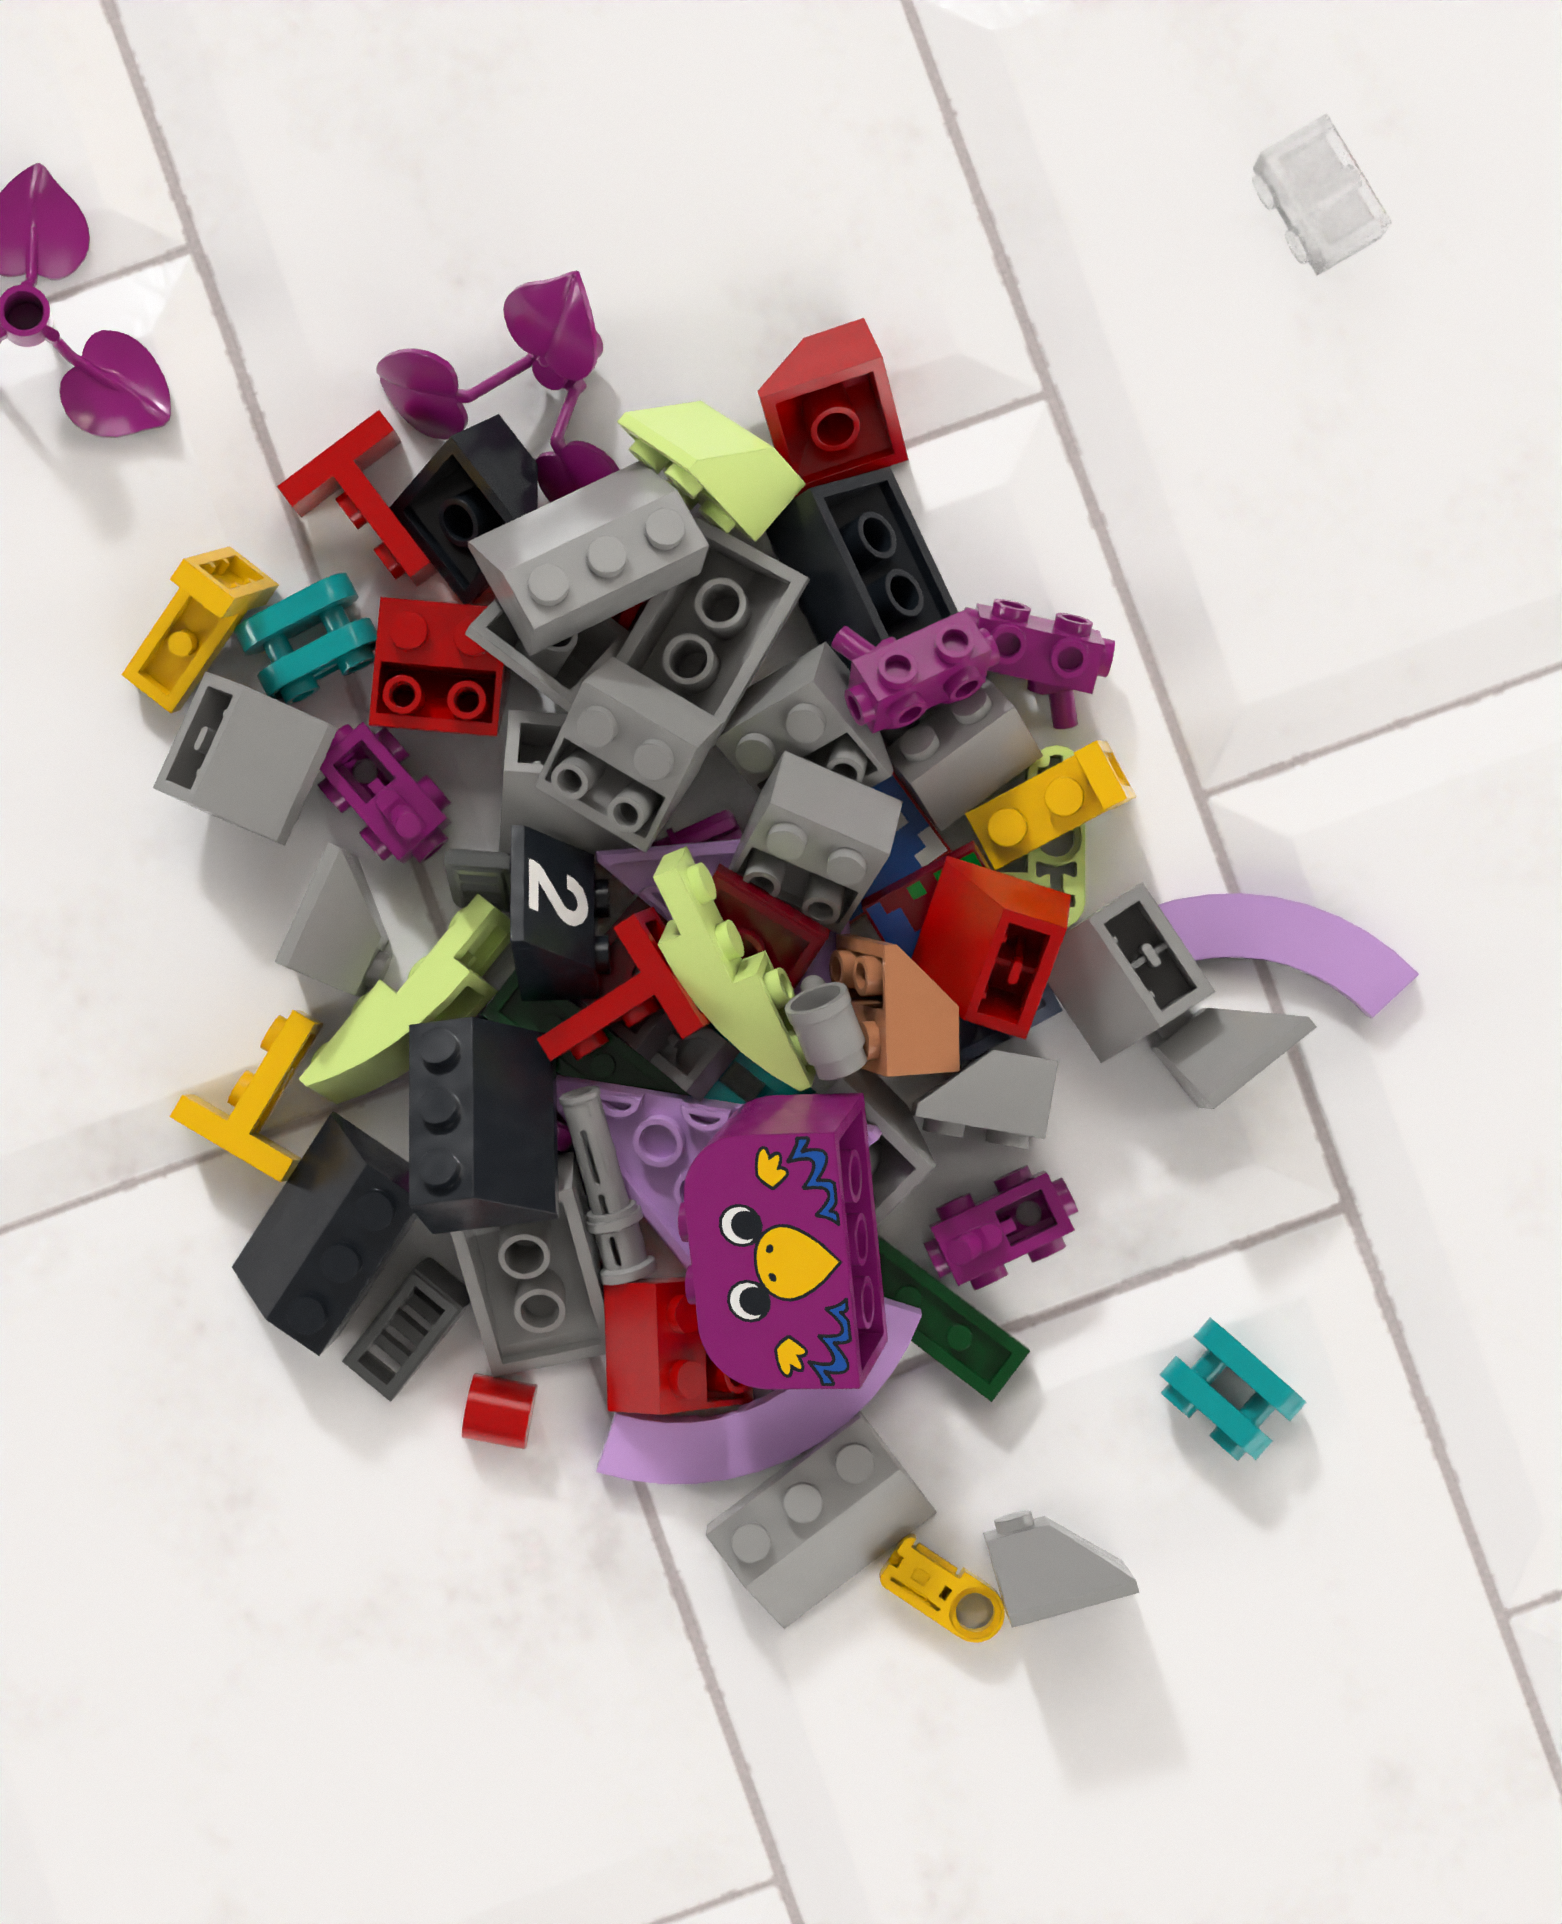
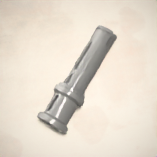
M587 1086L564 1093L558 1099L563 1107L576 1160L580 1167L591 1210L586 1215L585 1225L587 1232L595 1234L604 1265V1268L599 1273L601 1282L605 1285L625 1284L652 1274L657 1270V1263L654 1256L647 1255L638 1222L643 1218L641 1206L635 1200L629 1199L616 1149L600 1098V1088L598 1086Z

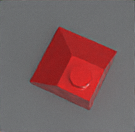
M864 318L804 337L757 391L773 447L806 483L795 497L815 486L886 468L909 460L883 356Z

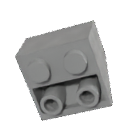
M827 642L822 643L748 687L715 744L758 795L784 750L868 787H873L892 776L893 767L880 731L872 734L867 724L860 726L851 716L844 696L845 690L848 689L850 670Z
M612 656L583 681L534 787L646 853L697 776L723 721Z
M205 671L153 788L207 814L285 846L295 823L299 819L301 809L326 758V753L338 728L247 686Z
M987 677L985 683L973 695L964 700L950 704L939 703L926 709L919 719L907 726L897 729L880 730L894 773L924 814L940 832L1043 757L1015 706Z
M509 710L503 772L499 852L511 855V826L525 825L594 855L595 864H599L596 861L595 851L628 848L629 843L534 787L568 714Z
M784 750L759 794L729 869L744 877L743 881L747 883L752 882L767 891L769 895L777 897L829 930L840 934L890 856L903 801Z
M1143 882L1066 932L1047 982L1100 1063L1160 1029L1216 992Z
M998 1050L985 1051L962 1067L960 1072H955L912 1103L911 1114L924 1118L922 1130L963 1138L965 1125L987 1129L985 1139L987 1142L1028 1149L1030 1137L1042 1139L1046 1137L1058 1061Z

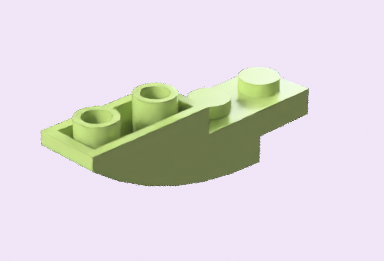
M687 846L663 855L653 875V879L673 920L668 921L657 945L674 975L695 1005L715 1028L745 1056L772 1076L798 1091L812 1087L816 1070L814 1065L807 1063L794 1028L790 1024L784 1009L785 1005L795 997L792 984L786 972L781 967L774 969L766 950L744 959L741 958L744 956L741 936L731 920L723 921L714 903L716 888L712 876L702 862L695 864Z
M477 893L468 906L462 908L454 915L448 930L428 955L415 963L409 972L407 981L398 991L379 979L370 992H367L357 1000L352 1008L351 1015L330 1041L323 1044L315 1052L311 1064L300 1076L299 1080L306 1087L338 1104L371 1092L408 1072L409 1025L476 1017L498 992L482 976L510 943V918Z

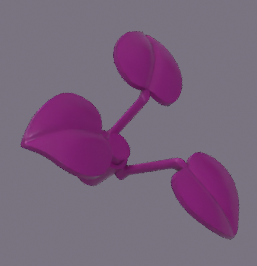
M33 164L13 178L0 192V275L4 277H18L26 274L25 280L20 285L10 287L0 297V344L3 340L8 339L21 347H34L46 340L52 344L65 360L75 366L63 376L60 382L59 393L67 417L82 431L102 438H118L163 427L168 423L171 416L169 388L158 363L146 347L138 340L122 332L101 330L89 337L83 348L82 356H80L61 338L60 333L52 328L53 318L49 302L45 295L35 288L38 275L49 280H60L74 273L87 256L90 235L86 218L77 203L56 182L43 164Z
M577 270L551 279L524 283L516 287L507 296L503 307L507 328L517 345L528 354L470 389H458V377L452 365L437 354L422 349L407 348L391 352L384 356L376 366V373L380 376V383L386 395L407 423L426 436L443 440L449 439L450 436L466 428L468 415L462 403H470L530 367H532L537 381L545 388L550 390L566 389L568 392L550 438V445L553 451L544 452L535 460L538 463V484L550 503L620 470L605 451L593 444L577 440L571 441L567 445L565 443V432L579 395L587 387L583 378L592 372L598 358L603 353V342L595 329L589 299L580 272Z

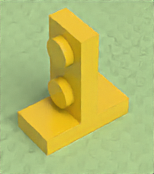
M230 546L184 558L170 578L180 588L121 674L171 714L181 710L203 678L205 671L207 672L247 611L266 605L279 586L277 582Z
M1096 740L1075 751V755L965 814L995 870L1012 863L1097 816L1137 797L1107 741Z
M292 1010L288 1019L279 1015L261 1042L260 1048L267 1051V1054L256 1073L254 1074L246 1070L237 1081L228 1098L227 1103L235 1107L231 1115L194 1094H183L169 1117L278 1182L287 1181L302 1158L259 1132L324 1023L299 1010Z

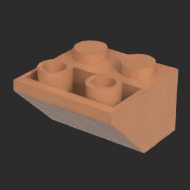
M836 934V950L832 952L829 963L831 982H840L847 986L851 997V1004L865 1037L863 1048L867 1062L861 1069L886 1077L960 1072L959 1006L897 944L852 934Z

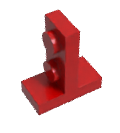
M378 410L279 484L277 488L302 518L342 487L345 492L335 498L336 502L357 529H360L366 523L371 525L383 541L373 549L395 580L407 573L418 587L437 573V571L363 474L365 469L402 442L394 428L381 411Z
M654 907L637 912L613 927L640 973L537 1038L550 1061L570 1051L576 1061L610 1041L603 1030L621 1019L630 1028L661 1009V1006L682 1039L711 1024L678 981L657 945L666 926Z

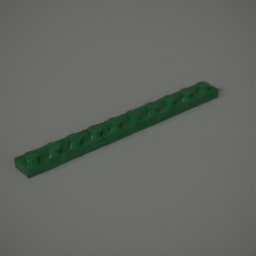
M515 969L481 1015L490 1021L547 1033L583 1009L571 1000L522 1001ZM608 1028L603 1031L610 1041L589 1055L576 1061L570 1051L556 1058V1072L562 1076L691 1096ZM878 1234L884 1297L921 1309L922 1316L911 1341L992 1402L1029 1354L1030 1349Z

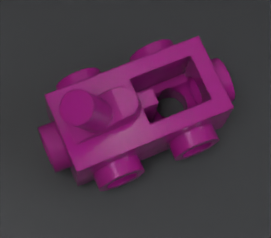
M994 599L993 606L977 603L975 609L965 607L964 610H967L978 629L985 628L988 630L997 644L1000 662L988 668V671L1027 679V689L1029 691L1042 695L1048 694L1054 729H1068L1077 726L1078 719L1073 690L1093 694L1097 676L1106 678L1109 674L1115 651V640L1102 638L1100 631L1092 629L1093 622L1084 617L1068 613H1057L1055 620L1030 615V607L1011 600Z
M966 609L898 640L894 637L886 638L876 647L847 626H844L836 634L831 644L833 649L852 662L848 689L844 692L848 710L855 722L860 726L867 724L872 734L883 729H897L907 726L919 719L926 709L939 703L950 704L968 698L985 683L988 668L1000 662V654L994 638L985 628L978 629Z
M364 722L355 729L349 724L342 726L336 731L326 753V758L319 769L325 778L317 786L342 814L349 807L356 811L367 824L359 834L383 861L393 854L398 861L404 864L413 856L420 864L425 862L449 840L443 833V830L452 822L444 814L443 810L451 804V801L427 774L418 782L401 764L410 754L387 728L383 727L375 734ZM365 760L373 761L377 767V777L370 783L358 782L355 776L357 765Z
M1028 1165L994 1180L993 1183L998 1192L975 1203L971 1194L967 1193L937 1207L935 1210L940 1220L928 1225L934 1238L923 1244L939 1278L951 1273L958 1286L970 1281L973 1290H978L1007 1276L1008 1272L1004 1264L1018 1257L1028 1254L1033 1263L1064 1249L1066 1244L1062 1236L1075 1231L1069 1216L1077 1213L1078 1208L1063 1178L1061 1177L1052 1182L1046 1171L1032 1175ZM1026 1201L1035 1202L1040 1209L1039 1219L1032 1225L1021 1224L1016 1216L1017 1208Z

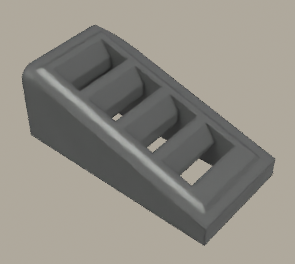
M449 848V851H445L444 866L452 899L458 907L464 908L468 906L478 893L500 911L510 912L511 855L509 853Z
M425 1258L408 1274L342 1362L391 1402L470 1306L471 1301L466 1285L433 1258ZM406 1304L433 1325L430 1331L403 1311V1307ZM391 1325L412 1342L416 1349L412 1352L385 1329ZM374 1343L402 1366L397 1373L368 1351Z

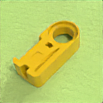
M910 1533L900 1540L880 1570V1582L884 1588L965 1641L973 1643L984 1642L998 1633L1004 1621L1005 1611L998 1592L990 1584L964 1567L957 1575V1567L921 1543H918L915 1547L913 1545L916 1541L915 1534ZM972 1593L986 1596L993 1604L991 1620L985 1626L977 1629L965 1627L956 1617V1608L959 1601L964 1596Z

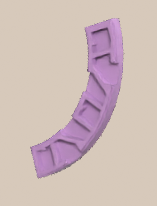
M1234 893L1194 896L1158 905L1195 961L1211 958H1244L1286 965L1331 986L1353 1002L1369 1018H1373L1419 975L1401 956L1369 932L1337 915L1308 904L1273 896Z
M884 1297L888 1342L860 1389H776L761 1398L738 1406V1410L707 1417H699V1415L664 1416L615 1412L596 1472L640 1482L698 1484L728 1480L759 1472L796 1457L819 1444L849 1422L875 1396L893 1373L908 1348L922 1316L921 1309Z

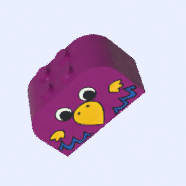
M864 1093L772 1095L751 1100L738 1108L694 1159L684 1183V1202L679 1207V1235L683 1242H689L691 1265L688 1266L685 1276L686 1298L690 1305H696L698 1329L702 1344L710 1359L723 1373L749 1387L758 1389H860L888 1342Z

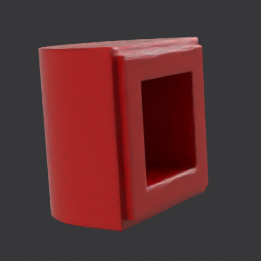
M475 1373L467 1397L462 1425V1438L526 1449L538 1385Z

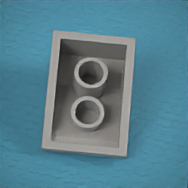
M573 1151L558 1154L559 1219L450 1232L493 1377L606 1354L604 1284L601 1282L599 1274L601 1265L595 1236L587 1232L585 1225L589 1207Z

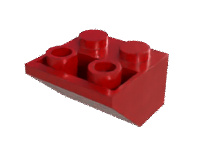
M380 597L369 726L498 737L511 669L465 635L470 624L488 606Z
M946 856L911 959L959 1006V1017L963 1020L1026 1040L1068 928L1071 895Z
M685 1277L645 1278L619 1285L604 1284L608 1411L663 1415L741 1405L754 1400L753 1387L743 1385L728 1377L713 1363L705 1351L698 1329L696 1305H690L686 1298Z

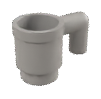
M817 975L806 977L801 983V993L793 997L785 1005L786 1015L794 1028L807 1063L814 1065L818 1078L821 1080H836L858 1071L867 1062L863 1048L865 1037L851 1004L849 991L844 983H825Z

